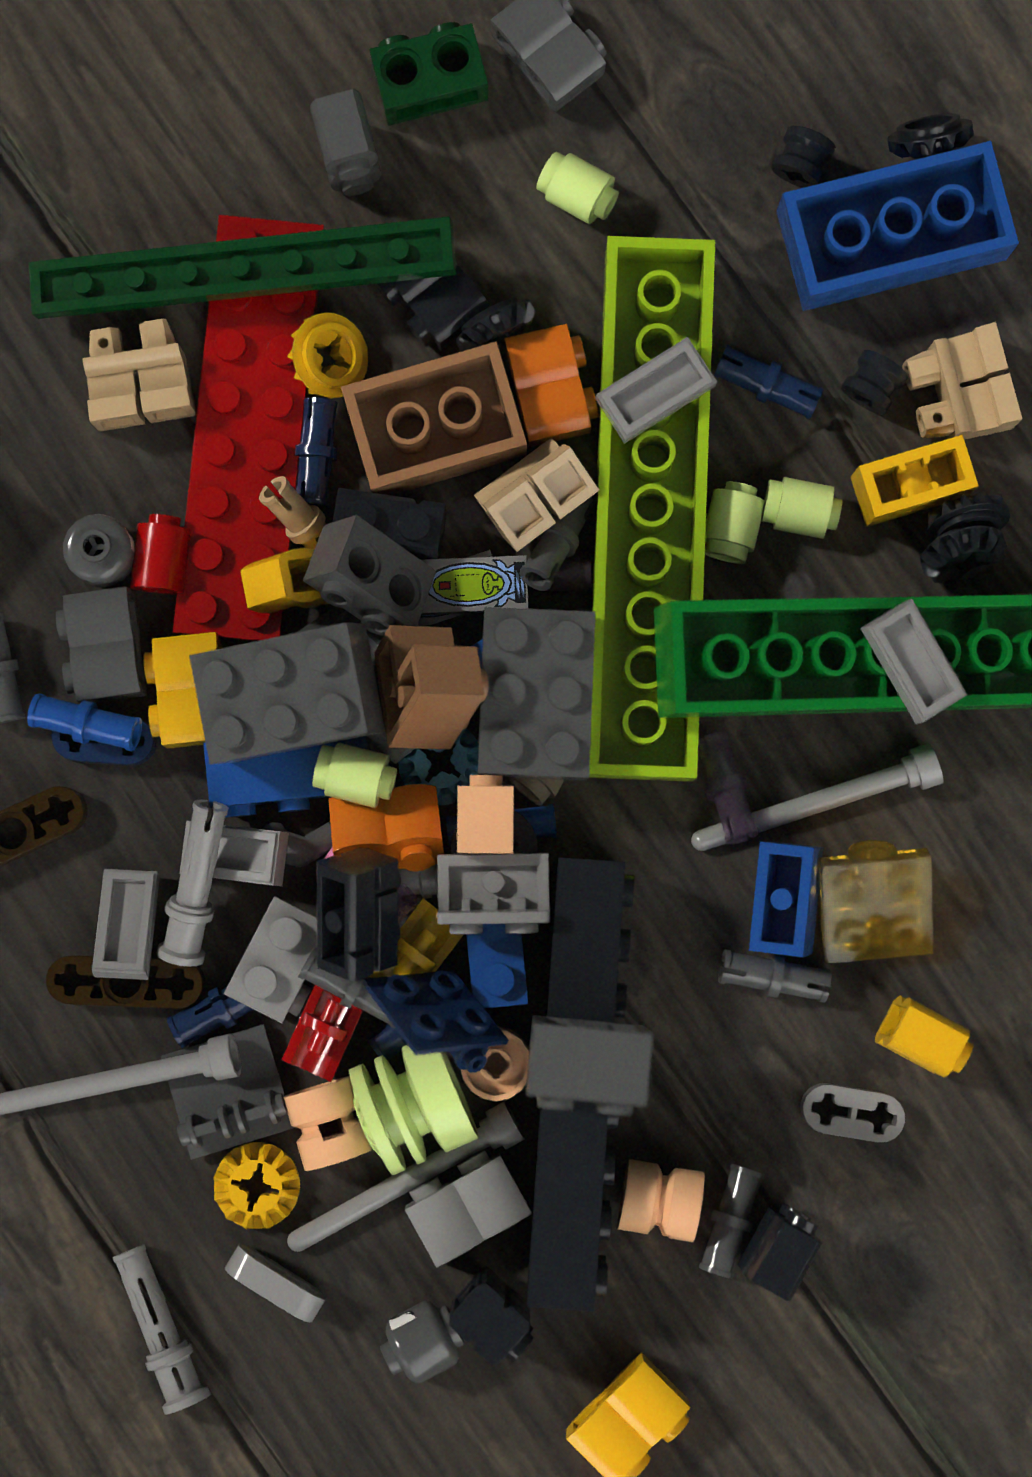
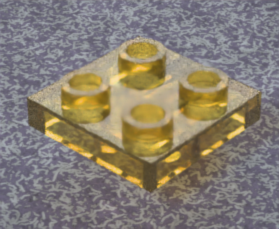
M865 840L852 844L848 848V855L819 857L822 948L826 964L933 954L931 855L927 848L897 850L893 844L886 841Z

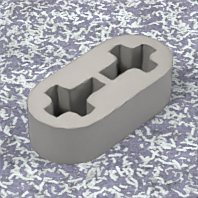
M818 1083L810 1087L803 1094L800 1103L804 1121L811 1128L823 1134L872 1142H888L895 1139L902 1132L905 1124V1112L901 1104L894 1097L878 1091L830 1083ZM824 1093H831L833 1103L849 1108L847 1116L832 1114L829 1115L827 1123H820V1115L812 1111L811 1106L813 1101L822 1102ZM878 1102H885L884 1109L893 1115V1120L891 1124H882L880 1132H874V1125L870 1121L856 1118L858 1109L874 1111L877 1108Z
M244 1244L237 1246L224 1267L226 1272L241 1284L289 1314L308 1323L313 1322L326 1300V1296L316 1287L259 1251Z

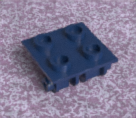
M454 970L365 978L362 981L363 986L415 1055L450 1052L460 1069L475 1073L486 1065L487 1058L485 1055L490 1046L507 1045L509 1041Z

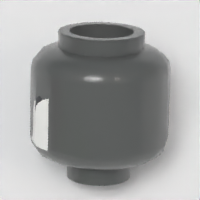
M104 514L87 515L77 520L67 531L63 542V558L69 570L83 582L96 587H112L124 581L132 572L135 540L131 532L115 518Z
M423 1301L387 1321L385 1332L388 1342L380 1345V1349L394 1376L403 1371L413 1383H422L458 1363L460 1359L458 1348L465 1345V1341L449 1326L450 1311L446 1305L438 1309L433 1302Z

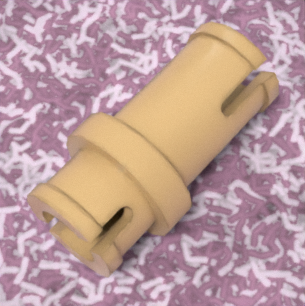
M284 476L271 480L270 482L283 498L278 499L265 486L260 492L259 501L267 506L286 527V536L293 543L302 544L305 548L315 550L317 545L316 538L320 537L323 526L327 525L325 523V514L319 507L315 505L309 506Z

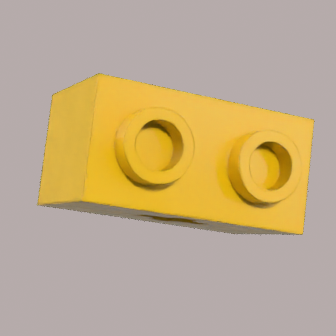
M963 435L860 465L850 477L866 527L942 505L945 500L953 501L959 499L963 494L969 496L979 486Z

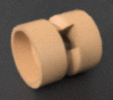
M498 1026L509 1041L507 1045L490 1046L485 1055L487 1063L480 1071L470 1073L468 1070L461 1069L463 1080L468 1088L482 1099L492 1101L509 1099L520 1092L527 1083L529 1046L520 1034L508 1027Z
M350 1076L338 1078L332 1082L321 1083L283 1097L291 1126L302 1131V1135L296 1143L305 1171L330 1166L372 1150L359 1119L354 1118L353 1115L355 1108ZM336 1119L339 1132L322 1137L318 1125Z
M628 1159L620 1197L617 1229L648 1234L657 1225L663 1236H667L670 1239L694 1242L702 1207L705 1173L679 1167L674 1168L667 1176L663 1175L657 1163Z

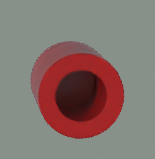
M149 514L148 523L137 524L135 555L130 583L131 589L156 594H184L191 530L180 527L181 518L164 514Z

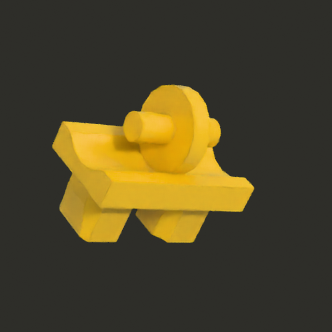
M423 898L400 928V938L397 942V966L381 972L373 971L370 977L436 972L464 934H450L449 924H437L438 909Z

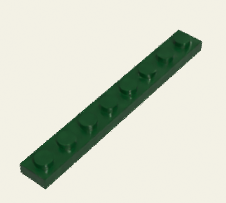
M450 216L29 262L32 315L37 319L457 275L453 222Z

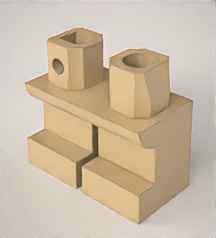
M166 319L145 321L139 324L143 348L124 351L121 331L118 328L108 327L90 331V357L82 359L88 382L89 400H87L89 421L98 432L145 424L144 415L150 423L197 416L186 357L179 344L176 343L171 327Z
M996 322L976 327L972 332L956 337L934 340L927 351L906 359L902 365V369L908 375L906 383L910 391L935 385L939 402L918 407L916 410V420L922 438L948 435L950 439L963 435L965 440L1012 430L1022 420L1010 373L1002 375L1008 369V364Z
M550 438L477 492L474 497L502 537L518 552L556 523L549 512L562 519L597 493L599 489L571 447L565 444L559 447Z

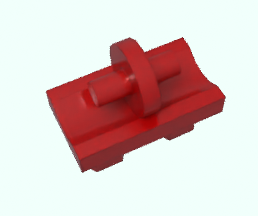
M314 985L282 1057V1061L332 1082L363 1010L354 1005L350 1009L340 1005L341 998Z

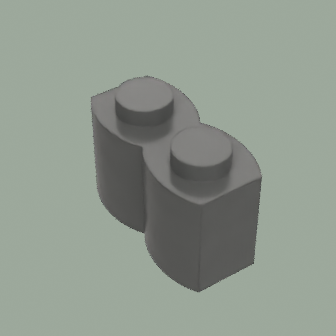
M515 0L490 19V33L509 59L523 72L544 102L556 113L604 75L606 62L603 57L607 55L606 49L592 30L587 29L583 32L572 21L570 17L574 14V11L568 0Z
M351 89L316 98L310 105V111L331 188L337 192L343 191V194L346 196L359 195L370 191L374 187L373 183L380 179L381 171L360 92Z
M127 586L63 595V609L56 611V625L60 640L62 642L68 641L70 648V662H64L62 666L63 680L67 693H75L76 701L79 703L83 700L103 703L147 696L134 592Z

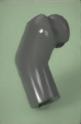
M279 822L269 823L262 828L264 830L289 833L285 861L287 865L295 867L307 866L327 854L332 848L330 822L305 836L287 831L283 824Z

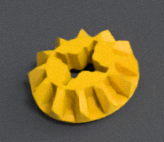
M320 313L304 319V323L300 328L291 334L294 339L293 347L287 357L293 360L296 369L293 378L302 381L308 387V394L320 395L327 399L343 397L342 386L364 379L368 367L367 346L359 329L347 318L335 313ZM331 344L330 356L336 360L337 365L333 364L323 368L321 366L323 357L317 353L316 348H324Z
M250 1142L234 1148L222 1159L214 1175V1200L218 1203L226 1219L245 1229L270 1228L290 1214L299 1197L300 1177L296 1165L286 1152L269 1143ZM259 1163L263 1164L261 1173H264L263 1182L271 1185V1188L279 1190V1193H262L258 1201L254 1203V1207L250 1208L249 1190L242 1188L241 1184L234 1183V1180L251 1179L254 1172L258 1170Z

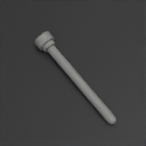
M927 743L909 749V755L900 758L901 764L698 830L692 835L691 843L696 850L705 851L908 784L909 788L920 786L921 790L943 784L940 764L932 745Z
M226 1034L209 1038L207 1044L199 1046L198 1052L0 1093V1115L203 1073L206 1078L214 1076L217 1081L238 1077L241 1074L239 1049L234 1036Z
M503 1101L485 1111L487 1117L479 1121L480 1127L477 1128L479 1139L449 1152H445L441 1148L427 1156L425 1162L420 1164L414 1163L404 1171L387 1178L292 1231L287 1239L289 1248L295 1252L307 1249L490 1146L493 1150L501 1146L507 1150L525 1140L524 1133L510 1107Z

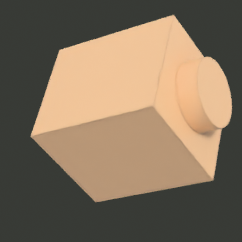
M469 775V786H458L457 853H513L514 786H503V775Z

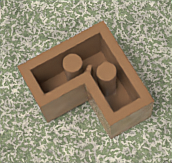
M389 625L374 652L388 748L451 749L462 730L468 727L470 718L479 704L484 702L487 697L488 675L485 669L480 668L477 647L455 646L452 628Z

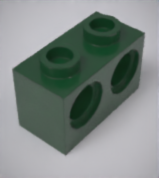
M457 22L443 23L432 28L429 32L430 34L410 39L407 35L391 36L382 40L378 44L379 47L369 49L387 126L489 101L488 82L472 23L462 26ZM453 55L460 56L467 61V65L457 72L446 71L440 64L445 58ZM401 68H407L416 73L415 79L406 85L395 84L390 81L389 77L394 71Z

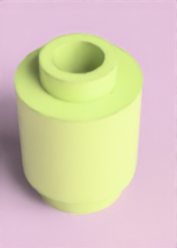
M557 151L552 154L545 164L536 186L537 190L545 194L546 201L588 224H592L597 217L605 220L613 209L619 195V191L613 189L615 183L614 176L572 153L564 156Z
M783 477L782 482L769 480L761 521L773 523V529L821 539L824 538L827 529L836 531L842 509V499L834 498V486Z
M728 481L726 482L725 489L713 490L706 519L705 555L731 563H746L748 552L754 551L765 506V500L756 496V487L740 482Z
M339 742L335 747L323 744L317 758L312 785L315 788L323 789L325 796L376 808L380 798L390 799L395 784L397 768L388 766L389 755Z

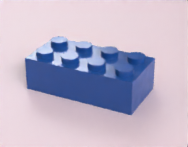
M991 141L785 192L782 194L776 210L803 311L1005 261L1019 244Z

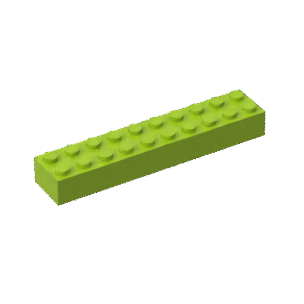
M607 236L600 392L686 337L690 339L711 372L715 240ZM710 390L625 444L600 407L597 487L599 491L596 493L592 612H595L589 778L690 782L697 779L699 717L658 718L654 608L670 601L703 600Z

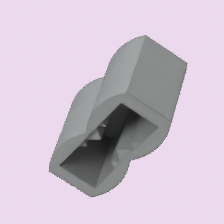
M482 1150L457 1165L461 1174L441 1184L437 1176L409 1192L413 1201L405 1206V1211L436 1268L532 1214L530 1206L500 1152L489 1157L487 1152Z

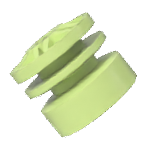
M405 1045L402 1047V1056L406 1072L399 1075L395 1073L388 1060L381 1055L374 1059L380 1079L378 1084H374L363 1064L349 1069L350 1080L353 1086V1104L361 1127L371 1148L382 1158L392 1175L406 1169L405 1160L400 1145L406 1143L417 1164L426 1161V1150L422 1138L425 1134L432 1132L436 1141L445 1152L479 1139L471 1111L446 1052L415 1055L410 1047Z

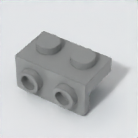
M548 853L437 855V924H449L450 934L483 933V924L505 923V933H537L538 923L550 922Z
M274 896L224 994L280 1023H283L288 1012L297 1017L312 989L303 983L305 979L302 980L298 976L314 946L317 947V917Z

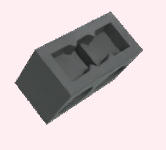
M354 515L323 526L303 581L319 591L324 601L333 606L344 608L360 619L361 624H365L368 631L384 636L389 625H418L436 571L364 519Z

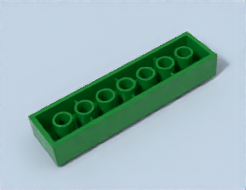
M1032 595L670 601L654 608L658 718L908 711L860 628L909 599H913L967 693L965 697L944 710L1032 708Z

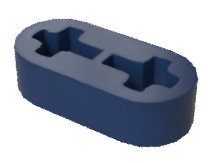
M143 720L141 736L145 738V743L143 747H136L133 751V756H127L125 748L101 742L81 744L80 752H74L73 744L65 741L64 733L52 731L51 734L52 744L57 753L66 759L85 763L141 765L150 759L157 745L156 737L151 735L149 724Z

